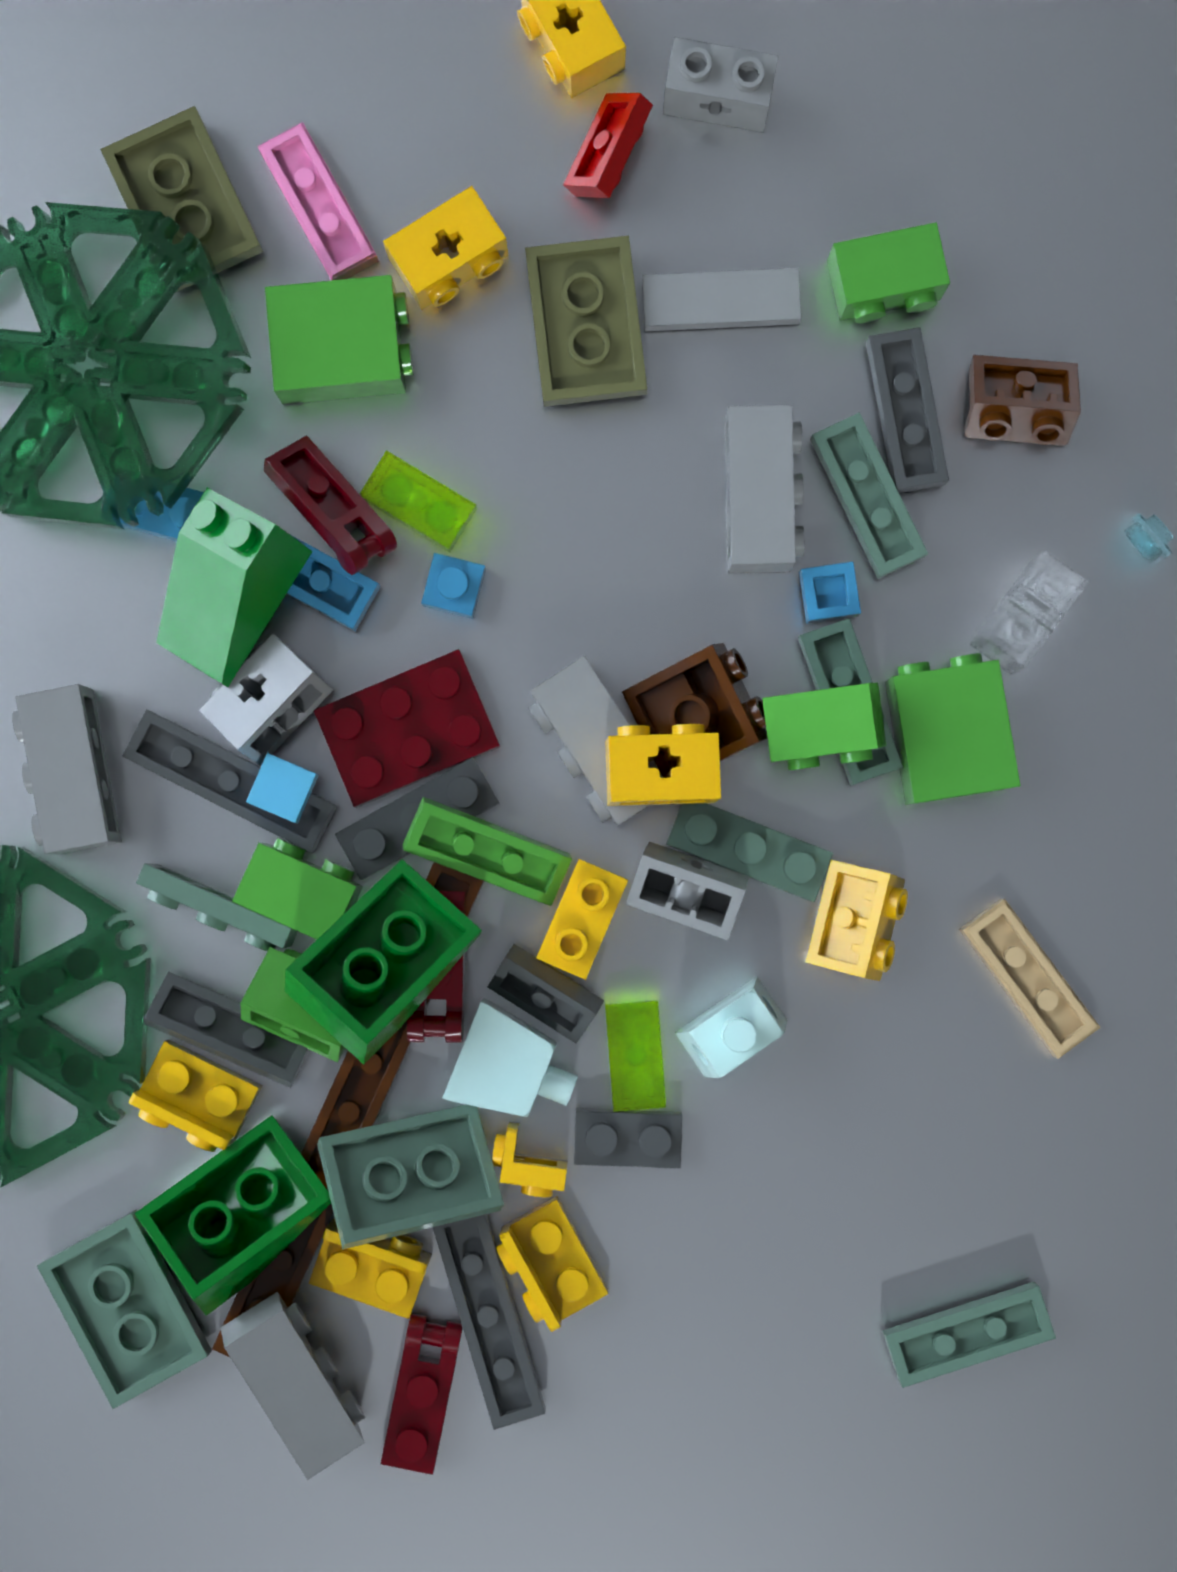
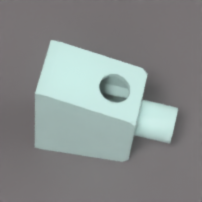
M756 976L680 1028L675 1034L704 1077L721 1078L780 1038L785 1033L787 1019Z
M483 999L479 1004L442 1098L461 1104L528 1117L536 1095L567 1106L578 1076L549 1064L557 1044L556 1041L495 1003Z

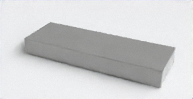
M799 268L642 275L644 332L797 325L801 321Z

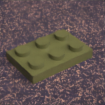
M195 106L100 149L162 284L169 295L263 252Z
M629 235L525 247L544 407L647 395V381Z

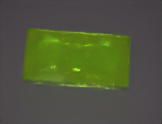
M387 450L359 493L370 505L448 552H451L477 510L475 503Z
M658 1000L605 1003L613 1112L666 1108Z

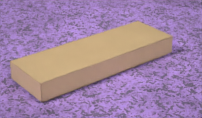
M999 899L959 929L1054 1058L1059 1059L1101 1028L1005 899Z

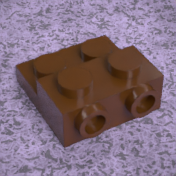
M724 643L712 644L622 691L637 725L650 726V735L672 734V726L679 724H703L704 733H719L720 761L768 739L765 729L763 701L758 696L750 698L742 679L748 677L746 664L735 648L728 651ZM662 751L658 752L654 760L660 773L665 778L666 774L676 767V761H667L665 753Z

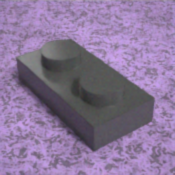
M513 944L487 988L576 1044L604 1002L603 999L582 985L574 982L543 961L536 959V956L516 944Z
M576 1108L574 1165L681 1168L682 1112Z

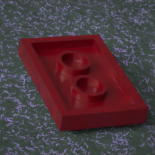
M459 649L314 710L355 808L455 767L471 757L476 758L501 747Z

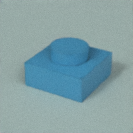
M434 553L421 604L424 607L473 619L486 572L485 565Z
M854 562L804 568L799 571L806 624L858 617L861 614Z

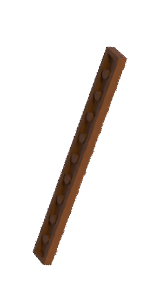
M435 862L426 878V881L438 891H466L467 917H469L485 882ZM427 999V1007L431 999ZM407 1021L364 1065L349 1051L346 1053L301 1152L303 1158L327 1190L328 1187L317 1145L320 1137L375 1124L411 1045V1042L407 1040ZM332 1204L249 1285L237 1293L222 1326L276 1292L280 1294L287 1307L293 1304L321 1243L325 1228L330 1223L334 1214ZM220 1330L212 1350L230 1357L224 1348Z

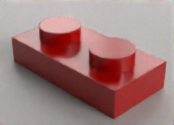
M606 93L563 186L576 197L610 198L613 190L621 180L622 171L635 143L643 133L644 124L653 104L641 93Z

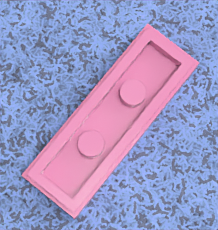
M303 122L257 146L330 280L348 279L379 262L373 247Z

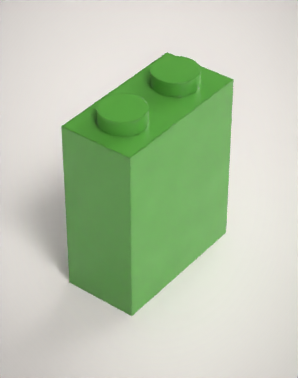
M391 275L265 287L274 392L283 405L406 393L405 376L414 375L410 343L402 344L400 325L409 324L406 293H397Z
M981 653L962 655L949 659L951 667L930 670L929 662L912 663L897 667L899 675L885 681L895 746L903 768L899 770L905 805L1021 786L999 659L983 662Z

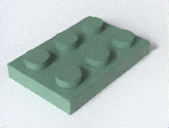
M457 1106L324 1136L318 1140V1150L342 1250L501 1211L504 1206L476 1106Z
M137 1209L37 1265L112 1409L206 1358L212 1352L158 1248L134 1214L137 1212Z

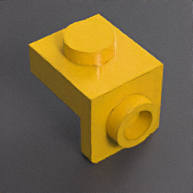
M509 1122L506 1135L496 1134L492 1162L494 1167H502L500 1183L521 1185V1193L535 1197H552L553 1190L564 1191L568 1161L516 1154L520 1123Z

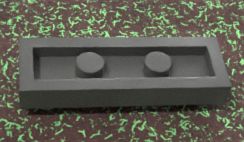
M921 327L869 336L866 346L890 475L898 492L903 493L946 485L949 481Z
M474 757L335 833L360 880L366 879L410 854L403 850V843L423 797L475 817L500 804Z
M169 971L144 1016L145 1024L290 1088L309 1052L308 1048L300 1044L292 1043L241 1020L240 1002Z

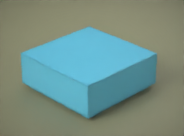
M267 753L246 802L298 824L319 774Z

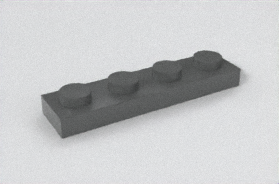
M147 709L122 757L311 853H314L337 808V805L311 793L297 824L247 803L246 800L259 773L260 766Z
M485 1214L432 1227L493 1429L495 1430L545 1414L546 1406L502 1261L496 1249L497 1245L488 1215Z

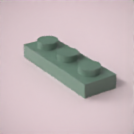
M860 412L812 434L810 441L877 579L927 556L928 552Z
M850 618L810 631L798 637L816 690L873 683ZM883 710L882 715L887 746L872 749V760L842 763L850 786L903 768Z
M707 803L681 804L666 845L724 868L748 875L749 878L811 902L816 900L833 856V852Z
M144 863L136 881V884L150 889L147 898L151 901L177 910L180 903L199 911L195 918L197 921L220 931H225L228 924L247 932L244 939L245 942L264 951H268L269 947L274 949L276 946L281 948L291 947L298 931L232 902L233 897L159 864Z
M1035 1282L882 1330L902 1388L1056 1339L1040 1287Z

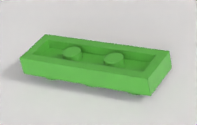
M425 797L421 800L403 843V850L549 906H552L572 861V857L568 852Z

